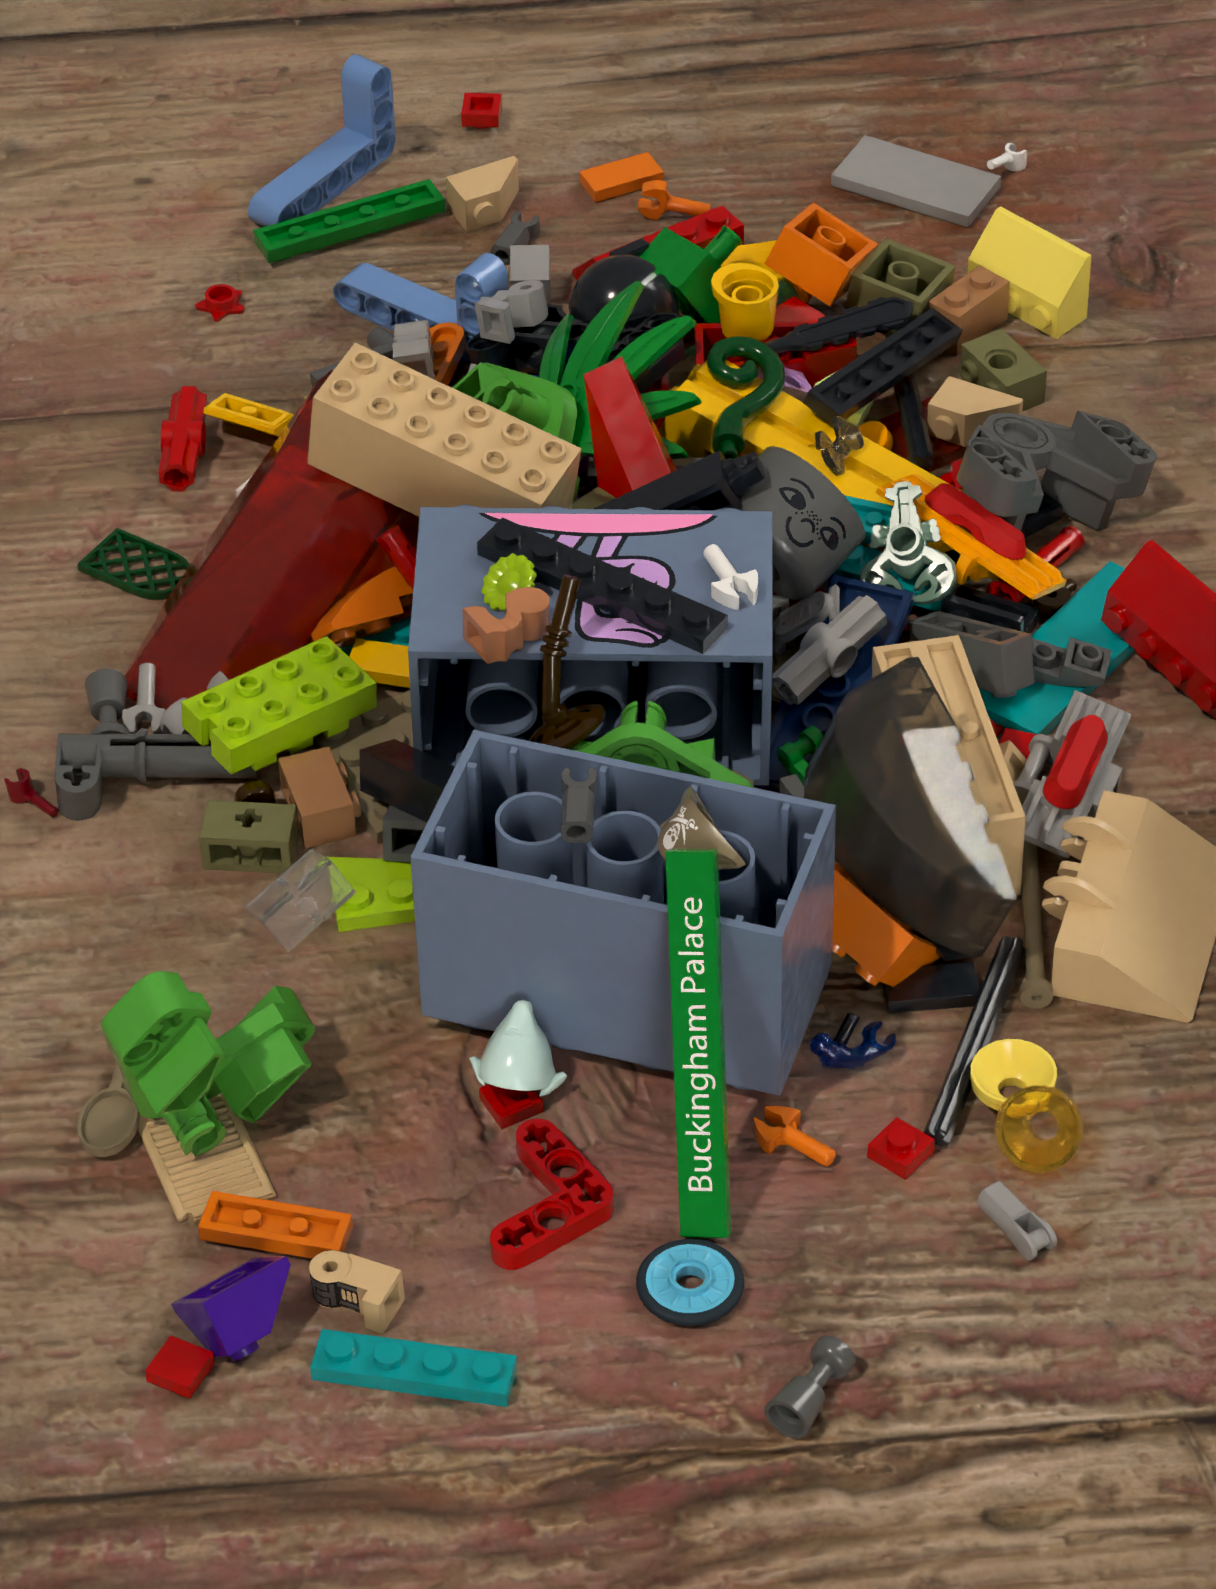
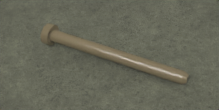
M1025 841L1021 885L1026 981L1020 987V999L1026 1007L1040 1009L1052 1002L1053 988L1051 983L1045 979L1038 847Z

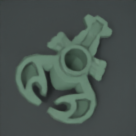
M910 481L895 483L893 488H886L885 497L894 502L890 526L874 525L870 538L871 543L869 545L871 548L885 546V550L866 563L859 573L860 581L904 590L902 584L890 575L887 570L892 568L900 576L912 579L918 575L925 565H928L916 580L914 591H921L927 585H931V588L923 594L914 596L915 604H931L942 600L951 593L957 582L956 564L946 553L928 546V542L940 541L941 536L939 535L940 531L936 519L932 518L921 523L917 508L914 505V501L923 495L920 485L912 486Z

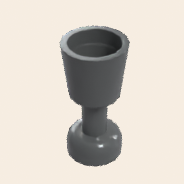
M105 668L96 670L86 678L85 689L92 716L100 721V724L95 726L91 734H128L127 730L117 723V720L122 717V711L125 709L128 682L126 677L115 669Z
M827 1335L821 1336L811 1348L810 1359L813 1368L807 1376H794L766 1404L765 1416L773 1428L781 1434L794 1439L804 1438L825 1402L823 1386L829 1378L840 1379L845 1377L854 1367L856 1360L854 1353L840 1339Z

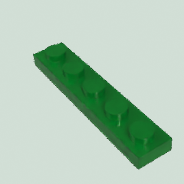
M427 179L253 230L254 243L268 263L283 261L292 256L320 250L326 246L354 240L360 236L391 229L404 223L426 219L432 215L445 212V199L432 181Z

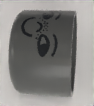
M770 446L758 456L764 466L765 479L749 487V491L741 496L742 507L740 511H772V592L787 599L800 601L815 593L865 539V530L853 506L827 477L796 454L780 447Z

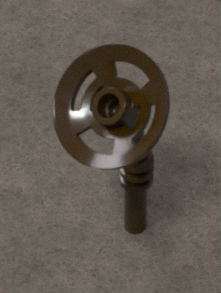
M563 575L551 625H546L545 631L549 634L543 635L542 639L546 642V645L540 646V651L544 653L542 678V712L544 714L541 717L544 724L529 739V741L534 742L539 736H542L541 744L565 749L573 747L588 737L599 727L606 716L604 707L598 703L578 705L567 709L565 704H560L561 657H566L567 651L563 648L569 647L570 642L566 640V637H571L572 635L569 625L581 582L580 578L570 575ZM587 709L590 710V712H581Z

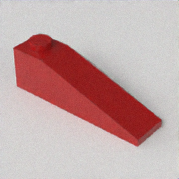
M621 356L585 373L584 382L598 487L617 498L676 471L677 469L623 357Z

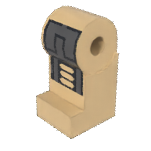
M335 1250L323 1251L317 1254L310 1262L309 1272L313 1299L318 1305L327 1309L344 1308L364 1315L365 1328L384 1334L405 1300L402 1270L351 1253L347 1254Z

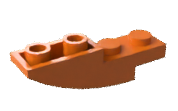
M395 566L380 573L349 592L326 613L311 634L313 642L327 636L335 644H339L355 638V632L365 630L367 636L390 629L389 621L404 613L403 610L412 607V588L407 584Z

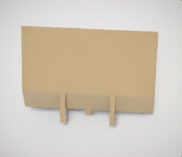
M1103 790L1095 818L1087 816L1072 817L1065 821L1062 829L1071 835L1084 838L1078 839L1073 837L1062 840L1061 847L1069 855L1081 860V863L1062 861L1057 872L1059 876L1048 879L1043 885L1045 890L1056 897L1043 899L1042 907L1049 914L1063 920L1054 946L1051 983L1053 996L1188 1023L1194 1017L1216 938V846L1147 798ZM1057 895L1063 896L1065 899H1060Z

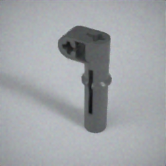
M141 728L136 734L59 733L54 777L59 811L68 819L79 821L93 817L100 810L104 777L137 778L141 783H147L148 778H257L258 771L255 772L252 766H249L231 775L211 755L210 740L208 745L203 746L190 734H148V729ZM74 777H83L79 786H75Z

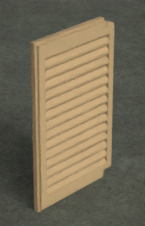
M222 1093L208 1100L219 1118L218 1122H222L225 1127L226 1135L215 1148L198 1156H194L192 1151L188 1155L184 1154L180 1146L181 1142L176 1140L164 1117L150 1119L139 1114V1134L178 1222H184L186 1219L192 1218L194 1224L199 1223L212 1191L265 1200L277 1199L276 1193L241 1118L235 1116Z

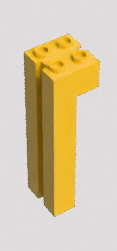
M707 360L702 365H695L687 380L680 387L674 386L671 390L693 392L701 399L702 403L666 416L659 430L660 436L681 446L688 453L689 457L704 458L709 455V451L714 453L712 449V432L720 413L726 407L759 387L763 380L756 377L752 384L742 387H731L722 384L712 377L707 368ZM725 360L726 365H728L729 367L735 369L740 368L735 364ZM783 391L765 412L746 426L745 448L737 456L738 458L752 452H756L759 456L767 447H780L796 454L814 466L843 495L892 506L894 505L876 493L878 487L916 473L936 487L941 483H947L841 423L834 427L829 422L820 419L803 402Z

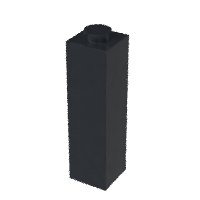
M392 739L359 750L360 791L427 823L455 766L403 742Z

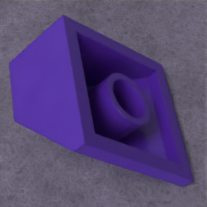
M287 1256L252 1258L171 1303V1306L207 1350L214 1352V1356H231L233 1361L241 1359L259 1348L257 1340L271 1333L291 1264Z

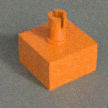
M813 202L783 227L765 265L793 282L788 294L784 297V302L795 296L808 304L812 296L828 306H831L849 290L851 274L877 248L878 244Z

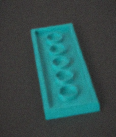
M1109 561L1032 635V638L1065 649L1071 637L1109 649L1111 654L1106 677L1109 676L1135 650L1101 621L1107 592L1125 568ZM1034 682L1032 685L1017 690L1016 695L1007 698L993 697L990 691L979 689L988 716L995 724L1003 726V729L1009 728L1033 734L1048 735L1061 722L1074 691L1077 690L1089 695L1097 686L1070 687Z

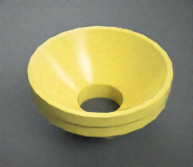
M1021 1039L998 1040L984 1046L973 1057L970 1068L971 1085L979 1100L987 1106L1007 1114L1025 1113L1041 1107L1050 1099L1057 1082V1067L1051 1055L1042 1047L1032 1042ZM1006 1086H1017L1023 1089L1026 1094L1019 1099H1007L999 1091Z

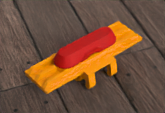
M916 473L877 488L876 493L894 505L893 501L885 497L886 488H893L895 483L910 481L912 486L920 485L923 495L914 501V505L917 508L921 523L932 518L936 519L940 531L939 535L941 536L940 541L928 542V546L943 553L954 549L961 554L956 563L958 584L963 585L968 576L975 582L982 578L994 580L1001 578L1032 600L1065 586L1067 580L1062 577L1060 570L1026 548L1024 534L1020 530L986 510L981 504L956 487L947 483H941L936 487Z

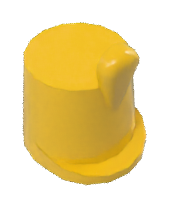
M733 263L718 269L711 279L713 296L718 301L723 335L727 338L736 336L750 337L761 342L771 336L774 329L779 289L777 278L770 271L749 263Z

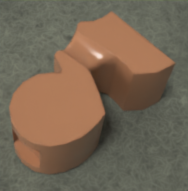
M535 587L518 588L505 594V617L502 619L492 616L485 607L470 606L462 608L463 639L487 664L496 661L506 662L512 652L523 649V640L535 641L542 639L543 635L548 634L545 631V627L550 625V598L546 592Z

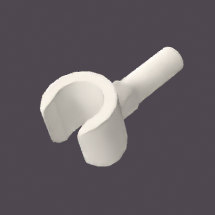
M1007 143L1005 145V153L989 160L987 167L992 170L1004 165L1010 171H1021L1027 165V150L1024 149L1016 152V145Z

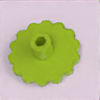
M512 553L507 557H500L496 564L490 566L488 574L483 578L484 585L481 593L484 595V602L490 605V608L494 611L500 609L502 612H505V594L518 588L535 586L533 581L537 574L533 570L534 564L524 555L517 556Z

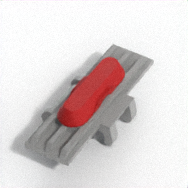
M1075 690L1054 737L1052 738L1044 734L1033 736L1029 743L1030 754L1018 780L1013 782L1026 817L1025 841L1057 855L1069 858L1070 855L1061 847L1062 840L1073 837L1078 838V836H1073L1062 829L1063 823L1072 817L1087 816L1088 813L1095 818L1103 790L1117 792L1121 783L1123 768L1112 764L1111 760L1132 714ZM1044 764L1051 765L1052 768L1048 777L1043 776L1041 781L1037 780Z

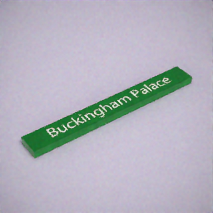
M668 849L665 853L680 1237L728 1238L732 1232L718 849Z

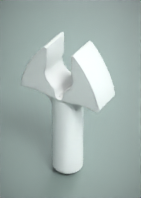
M711 544L707 546L703 555L721 580L711 583V597L728 608L739 610V596L734 590L736 589L738 592L745 593L752 605H755L758 597L757 570L754 569L742 574L737 573L718 545Z

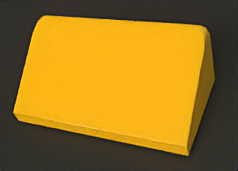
M227 393L222 394L204 407V414L219 420L291 441L293 438L294 414Z

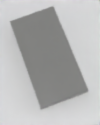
M864 135L831 174V186L960 226L969 227L1001 187V176Z

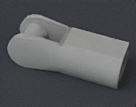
M1000 1180L982 1190L977 1202L978 1207L1007 1235L1026 1260L1030 1261L1036 1258L1037 1251L1043 1247L1051 1249L1057 1245V1237L1052 1227L1030 1211Z

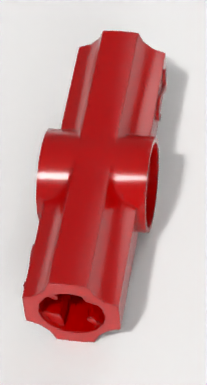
M182 386L180 391L172 395L168 420H163L161 425L162 455L158 471L159 482L166 485L170 491L182 492L189 485L194 484L198 459L205 455L206 414L203 412L204 407L208 405L207 394L200 392L196 386Z

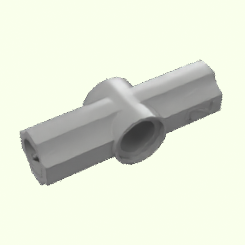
M867 595L865 597L858 596L828 624L819 622L812 626L803 637L800 650L772 674V687L776 690L779 697L789 705H799L830 675L834 678L844 675L855 662L858 650L887 624L886 614L871 597Z

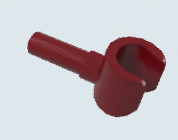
M23 768L16 770L19 780L17 782H12L7 778L4 779L9 799L13 803H25L28 801L52 818L58 814L59 809L34 790L28 770Z

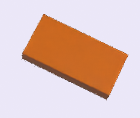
M649 152L579 171V179L581 185L594 202H600L641 190L644 182L652 180L664 181V171Z

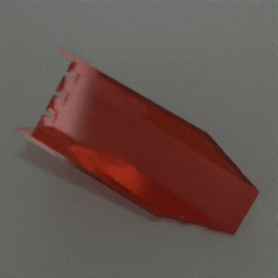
M333 370L329 371L314 385L167 598L124 675L128 682L126 697L137 701L139 666L143 663H151L156 666L154 705L167 710L173 703L184 697L188 699L208 690L209 682L219 671L230 680L312 643V632L320 620L338 601L360 585L395 566L387 553L377 543L376 539L399 524L407 539L417 550L420 517L307 464L313 397Z

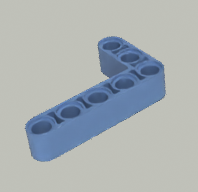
M354 54L347 59L341 72L345 127L261 188L252 197L248 206V216L251 221L266 227L317 212L390 156L396 142L392 74L388 67L358 54Z
M483 253L456 276V300L369 263H360L335 284L333 294L337 303L346 311L394 331L395 324L428 320L429 328L437 324L451 322L463 328L466 342L468 343L469 340L480 332L475 303L479 302L481 297H492L499 290H508V274L504 263L497 256L491 253ZM466 348L461 361L470 364Z

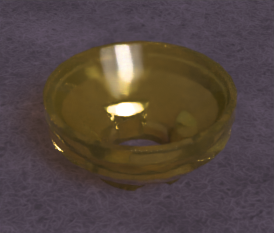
M1032 1085L1012 1093L1004 1101L995 1121V1134L1002 1153L1012 1164L1028 1172L1046 1173L1064 1166L1074 1157L1083 1138V1121L1077 1105L1067 1094L1051 1086ZM1038 1112H1048L1056 1118L1058 1131L1052 1139H1041L1033 1132L1031 1122L1034 1115Z

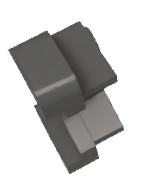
M1077 410L1072 427L1070 428L1020 414L996 413L990 415L982 427L978 425L968 441L957 474V481L963 487V493L1020 531L1026 514L1038 512L1044 496L1043 491L1063 506V513L1096 530L1106 529L1116 500L1143 495L1157 455L1129 427L1121 422ZM1046 468L1040 485L1036 471Z

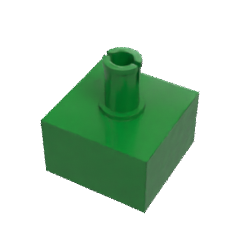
M723 225L717 235L703 249L664 227L650 243L649 248L639 257L655 266L656 270L654 273L657 276L662 274L669 280L675 291L680 313L690 316L699 324L721 322L718 301L712 293L711 279L738 245H741L742 240L734 231Z

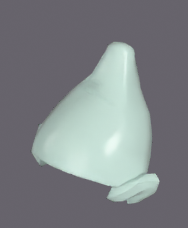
M519 1000L513 1005L489 1039L481 1060L476 1056L469 1058L478 1081L484 1086L487 1083L510 1090H541L539 1096H545L563 1084L567 1078L563 1071L556 1073L547 1037L535 1019L531 1002L526 1000Z

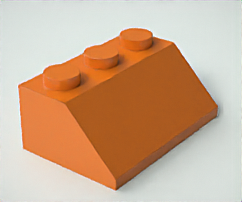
M837 862L834 863L832 951L842 958L847 953L858 962L854 970L862 978L874 986L880 981L894 987L922 966H928L941 957L936 953V947L931 942L915 934L911 930V926L897 915L887 902L848 867Z

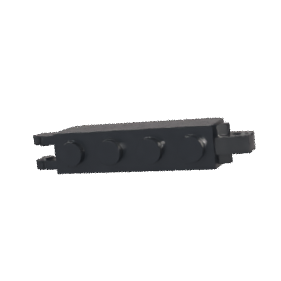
M719 450L593 509L628 510L635 507H646L653 510L715 511L723 508L740 510L742 507L741 496L749 491V487L765 479L764 466L756 452L732 460V458L725 459Z

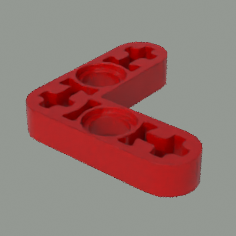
M541 1118L524 1121L516 1130L517 1156L552 1195L493 1228L490 1234L491 1258L496 1265L503 1269L517 1270L535 1262L605 1223L614 1212L613 1188L610 1183L549 1120ZM540 1143H546V1156L545 1149L540 1145ZM566 1165L577 1170L573 1176L566 1178L558 1177L552 1173L556 1167ZM583 1187H584V1194H585V1195L588 1197V1199H589V1200H587V1201H585V1202H584V1196H583V1190H582ZM548 1217H557L565 1221V1224L557 1229H546L539 1223Z

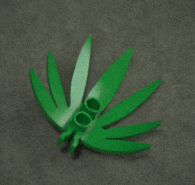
M640 281L632 283L621 291L595 316L578 340L565 371L564 365L568 341L574 320L570 313L561 320L546 345L541 361L539 378L546 379L568 389L575 398L577 418L572 444L582 448L580 460L584 456L594 457L584 374L606 363L629 315L645 288ZM682 316L667 321L635 339L614 359L622 356L633 380H635L679 339L696 326L697 323L690 316ZM654 391L641 394L653 420L681 412L702 403L698 396L693 392ZM662 438L671 459H685L689 457L688 453L681 446Z

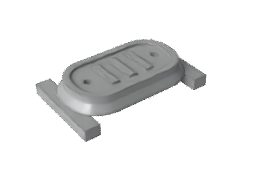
M836 584L829 588V593L815 592L784 610L775 619V652L778 655L786 652V642L807 632L812 626L823 622L828 616L831 622L840 613V588Z

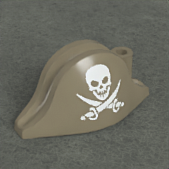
M690 785L685 790L679 806L671 817L660 824L662 828L658 837L660 855L666 860L665 851L668 849H718V870L738 869L746 865L739 854L721 835L700 797Z

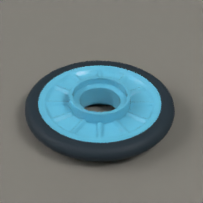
M681 1239L661 1245L643 1260L637 1273L636 1288L644 1306L658 1318L677 1325L696 1326L711 1323L724 1317L738 1304L744 1290V1274L736 1258L723 1247L700 1239ZM693 1275L702 1279L703 1283L699 1287L688 1289L680 1286L677 1281L684 1276Z

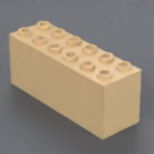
M355 342L313 397L307 464L420 517V507L472 505L479 508H543L559 506L572 509L582 448Z
M959 635L873 647L870 725L923 882L948 905L1020 895L1026 817Z

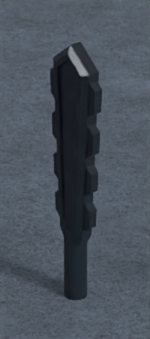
M894 296L888 298L880 297L868 301V304L865 306H854L842 311V314L836 316L827 315L819 318L816 323H804L795 326L794 330L788 332L784 337L764 342V344L771 347L778 355L790 351L800 352L807 350L811 352L822 349L824 345L830 343L838 345L848 342L853 337L864 338L875 335L876 331L895 330L902 328L904 324L910 322L914 310V302Z

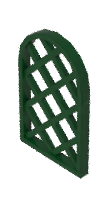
M119 528L110 533L77 564L78 571L138 597L150 600L167 599L177 596L186 590L191 582V566L187 559L176 552ZM117 539L118 545L110 546ZM122 539L130 543L123 544ZM140 548L141 555L126 557L125 550ZM146 550H149L153 553L146 554ZM120 552L121 558L105 559L104 553ZM98 556H100V561L92 562V561H94ZM164 559L165 565L149 566L148 560ZM169 559L175 561L176 563L170 564ZM143 561L144 568L129 570L128 563ZM123 564L124 571L109 573L107 566ZM102 567L103 572L95 568ZM184 568L187 572L185 576L173 577L172 570ZM167 571L168 578L153 580L151 573ZM146 574L148 581L132 583L131 576ZM126 577V581H123L119 578ZM170 584L171 587L166 590H155V586Z

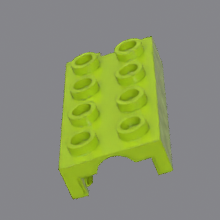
M326 636L182 701V727L203 746L208 745L210 740L211 755L231 775L249 766H252L256 772L277 762V753L288 749L292 755L312 746L313 737L322 732L329 738L348 729L350 719L377 707V682Z

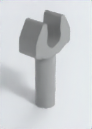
M143 663L139 666L137 704L122 711L124 728L128 734H136L138 732L137 726L143 720L151 721L152 734H163L160 729V720L166 710L154 705L156 666L154 664Z

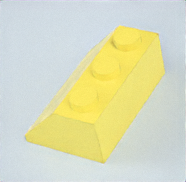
M1001 206L997 208L968 258V273L980 265L1010 281L1008 313L1047 335L1058 339L1087 318L1091 254Z

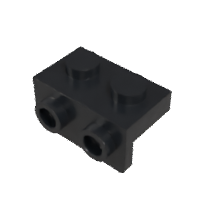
M960 585L955 595L948 594L941 600V612L1030 634L1039 621V608Z

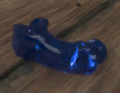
M875 1021L868 1023L863 1028V1041L856 1047H847L844 1043L840 1044L837 1041H833L828 1034L820 1032L813 1037L809 1045L811 1052L816 1054L822 1062V1067L830 1069H855L887 1053L893 1048L897 1040L896 1035L892 1033L886 1037L884 1042L878 1044L876 1032L882 1027L883 1022Z

